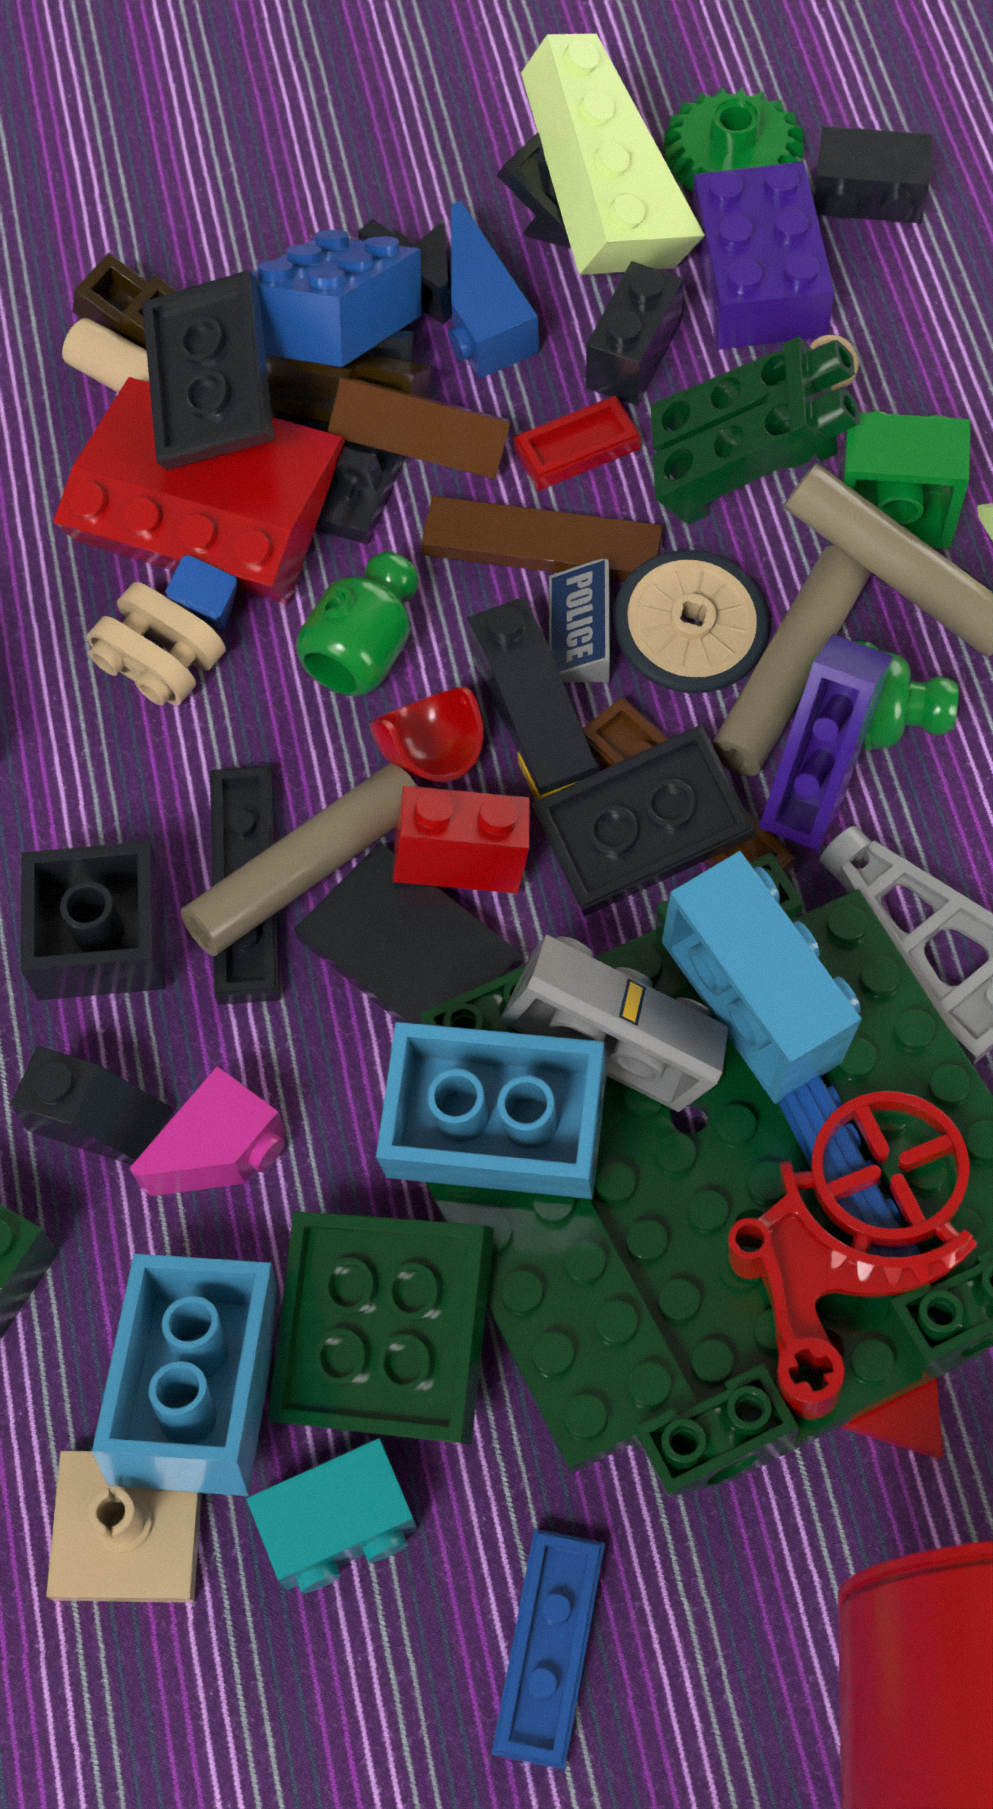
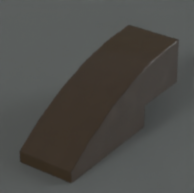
M108 252L74 290L72 312L81 319L89 318L146 350L142 302L176 292V290L156 275L150 282H147Z
M362 354L345 366L338 367L266 355L271 410L330 423L341 375L426 398L429 395L430 365Z

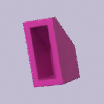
M217 1066L129 1169L141 1189L151 1197L244 1184L255 1170L263 1172L276 1160L284 1146V1139L282 1138L285 1136L286 1131L280 1114L276 1109Z

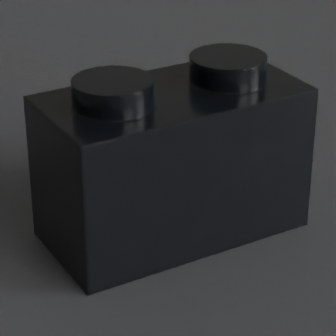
M822 126L814 192L816 215L921 224L929 187L933 134Z
M633 261L630 262L586 344V389L610 397L616 395L618 400L636 406L639 405L681 324L684 278Z

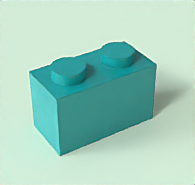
M376 1439L246 1498L276 1577L286 1591L299 1586L301 1593L306 1594L323 1588L341 1577L338 1567L364 1555L368 1563L388 1558L407 1547L408 1543L405 1536L418 1531L380 1439Z

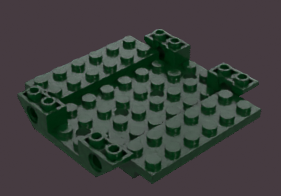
M772 852L749 862L753 869L759 866L768 873L780 896L778 904L792 923L800 921L808 928L819 948L820 955L817 958L833 979L838 976L846 981L855 993L860 1005V1013L858 1014L862 1019L843 1062L821 1076L826 1088L832 1086L836 1090L841 1105L856 1097L873 1092L894 1091L907 1093L930 1102L951 1119L962 1135L967 1148L969 1179L962 1204L949 1223L959 1234L964 1230L968 1231L978 1244L973 1252L949 1273L913 1291L882 1297H861L841 1293H830L820 1297L815 1305L817 1316L827 1337L839 1346L842 1353L845 1371L841 1397L835 1409L826 1416L812 1420L799 1418L789 1411L777 1389L779 1354L776 1344L773 1309L761 1277L744 1279L738 1276L732 1270L729 1263V1232L732 1226L744 1218L758 1219L784 1197L780 1162L791 1161L793 1173L811 1171V1167L779 1104H774L728 1036L723 1070L718 1083L686 1106L698 1108L708 1117L709 1122L707 1126L697 1133H684L674 1127L671 1117L676 1110L606 1076L592 1199L425 1182L444 1222L486 1225L494 1228L486 1307L570 1475L632 1444L634 1450L642 1446L668 1497L729 1483L979 1357L993 1346V1096L861 891L857 889L793 919L803 909L804 903ZM669 900L657 905L655 930L594 957V959L614 969L626 967L642 973L652 981L653 989L675 1000L677 998H688L706 1006L662 943ZM525 966L420 1013L423 1024L523 1034L499 1021ZM893 1110L873 1111L872 1114L890 1149L888 1160L885 1163H878L870 1151L855 1119L847 1122L846 1124H853L859 1135L861 1146L858 1149L864 1161L871 1160L874 1165L879 1166L881 1169V1184L877 1186L884 1200L890 1198L896 1205L901 1222L897 1223L899 1228L909 1226L890 1190L891 1177L894 1174L898 1173L904 1176L926 1220L936 1215L945 1206L956 1186V1166L952 1153L908 1172H902L898 1168L899 1156L902 1152L940 1137L941 1135L937 1130L922 1119L908 1113ZM814 1188L798 1190L807 1210L817 1223L834 1238L850 1246L844 1232L823 1211L815 1195ZM936 1234L922 1242L916 1243L920 1254L933 1251L945 1245ZM747 1246L741 1248V1250H744L746 1252H754L759 1250L758 1248H750ZM808 1366L798 1369V1381L794 1384L807 1382L813 1392L822 1390L824 1374L814 1376L809 1371Z

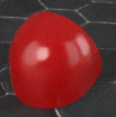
M466 686L450 689L412 702L383 714L369 723L378 749L390 763L398 765L409 775L434 782L455 780L467 773L475 764L481 752L484 738L483 720L473 692Z

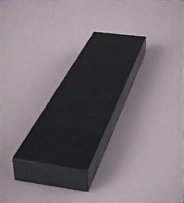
M271 765L210 770L212 887L276 843L274 774ZM278 912L214 956V997L217 1005L281 1000Z

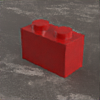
M414 786L402 787L395 830L393 882L518 894L529 851L528 797Z

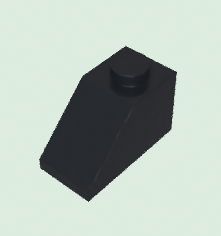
M38 1045L10 1104L28 1132L133 1165L164 1129L173 1113L169 1105L100 1065Z

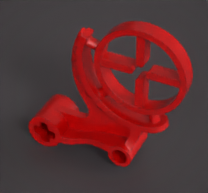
M894 1091L873 1092L856 1097L840 1106L825 1121L817 1135L813 1148L811 1171L793 1173L791 1161L780 1162L784 1197L758 1219L744 1218L737 1221L729 1232V1263L732 1270L744 1279L761 1277L769 1294L779 1354L777 1389L789 1411L799 1418L809 1420L822 1418L835 1409L841 1397L845 1369L842 1357L835 1347L831 1345L817 1316L815 1305L820 1297L830 1293L861 1297H882L913 1291L949 1273L962 1263L977 1247L978 1243L968 1231L964 1230L959 1234L949 1223L962 1204L969 1179V1157L962 1135L943 1111L930 1102L911 1094ZM893 1110L908 1113L922 1119L937 1130L941 1135L940 1137L902 1152L899 1156L898 1168L902 1172H908L952 1153L956 1166V1186L945 1206L936 1215L926 1220L904 1176L897 1173L891 1177L890 1190L909 1227L898 1229L875 1227L859 1221L847 1213L837 1201L877 1185L881 1176L880 1167L870 1165L826 1184L823 1173V1157L826 1148L835 1133L850 1120L855 1119L870 1151L878 1163H885L888 1160L890 1149L872 1114L873 1111ZM814 1188L818 1202L829 1219L842 1231L853 1237L851 1246H847L834 1238L817 1223L807 1210L798 1190ZM935 1234L945 1244L933 1251L910 1257H882L868 1254L871 1244L882 1247H902L922 1242ZM745 1246H754L757 1247L759 1250L754 1252H746L744 1250H741V1248ZM808 1366L809 1371L814 1376L824 1374L822 1390L813 1392L807 1382H800L795 1385L794 1383L798 1381V1369Z

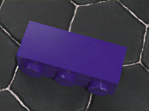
M832 634L813 661L759 825L760 829L811 849L819 850L837 819L894 656Z

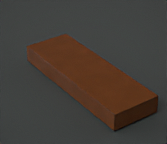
M341 375L327 433L341 436L344 440L496 479L510 420Z

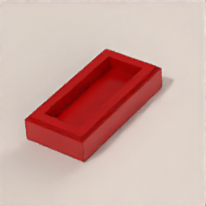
M616 395L513 437V450L537 491L641 449V436Z

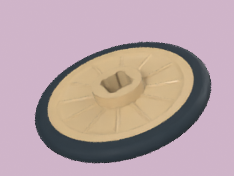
M691 550L667 552L642 563L627 577L621 586L613 611L615 635L623 654L631 665L650 681L678 692L707 693L736 683L757 664L764 652L768 639V612L764 599L754 582L731 562L706 552ZM685 616L694 620L699 619L701 626L698 627L696 624L688 622L684 624L681 621V617Z

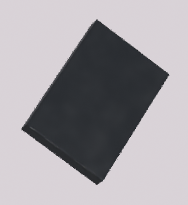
M250 270L143 301L156 463L165 470H170L274 441L258 279Z
M702 724L531 803L584 917L756 838L755 830Z
M379 842L294 928L298 940L397 1021L402 1023L423 1024L420 1013L510 973L522 963V954L438 887L393 882L394 853Z

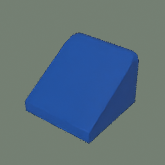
M185 555L181 558L165 593L168 599L203 620L211 628L221 632V630H226L237 590V579L233 575L201 560Z

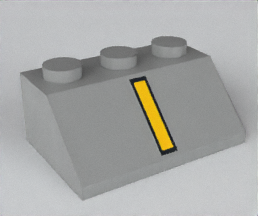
M547 934L531 953L499 1022L528 1035L604 1042L607 1062L606 1076L678 1112L718 1083L723 1070L728 1026L712 1019L713 1014L706 1006L688 998H677L675 1000L653 989L652 981L642 973L626 967L614 969L592 958V951L577 940L568 937H557L555 939Z

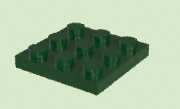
M294 1211L267 1421L472 1444L494 1228L477 1224Z

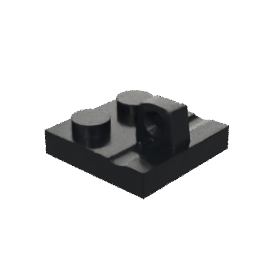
M296 416L294 421L295 424L327 432L329 427L328 422ZM345 440L315 531L369 545L406 456Z

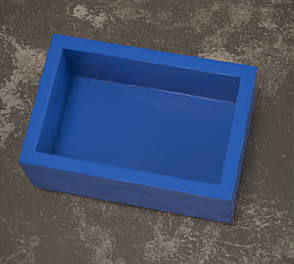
M323 230L315 233L313 240L303 245L287 248V254L280 258L259 263L257 265L258 269L252 272L258 279L265 355L343 367L422 316L420 249L399 246V240L393 237H372L361 241L349 239V234L346 231Z

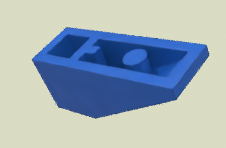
M462 201L451 204V305L453 328L448 330V338L458 360L461 362L467 360L478 378L481 379L539 353L538 316Z

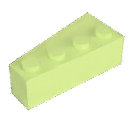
M547 34L522 70L521 75L536 128L540 134L545 159L579 275L626 272L631 261L657 270L674 269L705 235L597 34Z

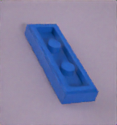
M534 1529L491 1752L492 1756L565 1771L605 1543Z

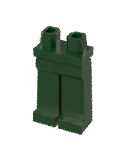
M797 336L783 343L784 351L768 354L651 404L652 447L657 451L653 454L655 499L689 525L707 516V503L780 468H795L804 465L812 460L815 454L821 461L837 455L836 436L860 424L859 410L854 397L844 387L832 391L833 385L855 375L854 358L838 339L812 349L800 336Z

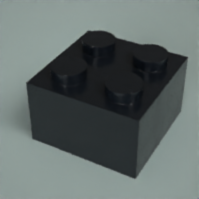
M150 841L22 852L21 972L38 1001L165 989L163 873Z

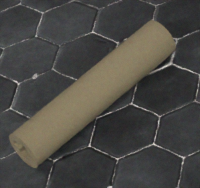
M815 462L792 491L783 507L986 658L990 657L993 654V592L819 463Z
M835 545L823 549L711 743L721 764L737 774L754 776L760 772L803 695L810 673L812 657L819 650L823 649L832 634H838L871 575L869 570Z
M393 763L386 765L181 909V917L191 936L205 952L212 956L218 955L396 828L402 787H417L412 778L398 765Z

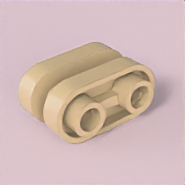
M133 582L117 600V606L126 618L122 623L112 617L103 616L87 634V640L92 647L88 652L89 656L102 670L113 676L121 672L135 681L137 688L145 697L160 706H163L166 702L180 705L195 688V679L187 669L190 664L201 670L208 671L226 651L222 639L207 623L140 582ZM143 635H146L147 637H149L150 639L154 640L155 642H157V643L160 644L161 646L165 647L166 649L169 650V652L165 651L164 649H162L161 647L157 646L156 644H154V643L151 642L150 640L146 639L145 637H143Z

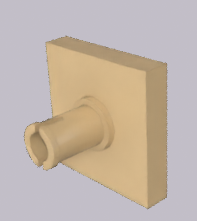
M60 1451L46 1597L52 1601L194 1603L202 1493L108 1486L92 1451Z

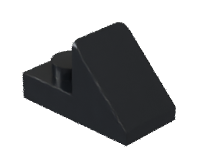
M537 132L503 165L496 176L536 215L524 230V235L571 249L545 159L540 134Z
M372 218L358 231L359 240L365 241L372 237L381 236L393 237L399 240V246L420 249L422 310L444 325L451 318L445 223L443 221L440 222L413 246L401 232L391 231Z

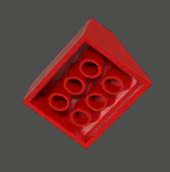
M128 377L72 466L53 523L76 542L176 571L182 557L190 555L233 575L237 579V590L289 605L345 440L338 435L272 417L274 441L165 470L156 463L149 382Z

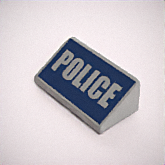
M609 559L595 560L549 576V648L563 682H609Z

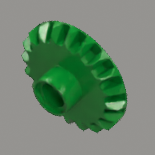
M720 87L713 97L700 92L695 103L683 102L679 114L670 117L668 130L664 134V156L667 166L673 176L692 192L694 174L801 162L803 158V128L797 126L795 113L784 112L781 100L768 102L763 91L754 96L746 95L743 87L739 89L737 94H728Z

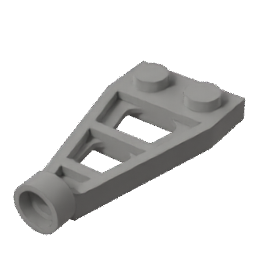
M856 826L849 827L827 846L819 859L820 863L844 885L848 894L857 889L861 891L971 1064L974 1065L993 1049V913L878 842H872ZM863 861L868 863L864 868L856 869ZM896 886L907 887L928 903L934 911L933 915L911 933L901 931L881 905V898ZM952 929L959 931L980 944L987 952V962L959 986L944 984L938 978L925 956V944L941 930Z

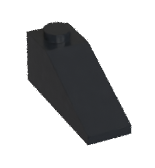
M524 597L466 617L474 665L539 794L543 795L598 773L597 765L548 643Z

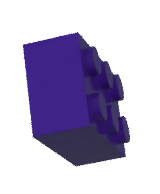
M804 161L694 174L692 213L705 235L696 247L717 350L787 342L797 336L805 340L828 335L834 288Z

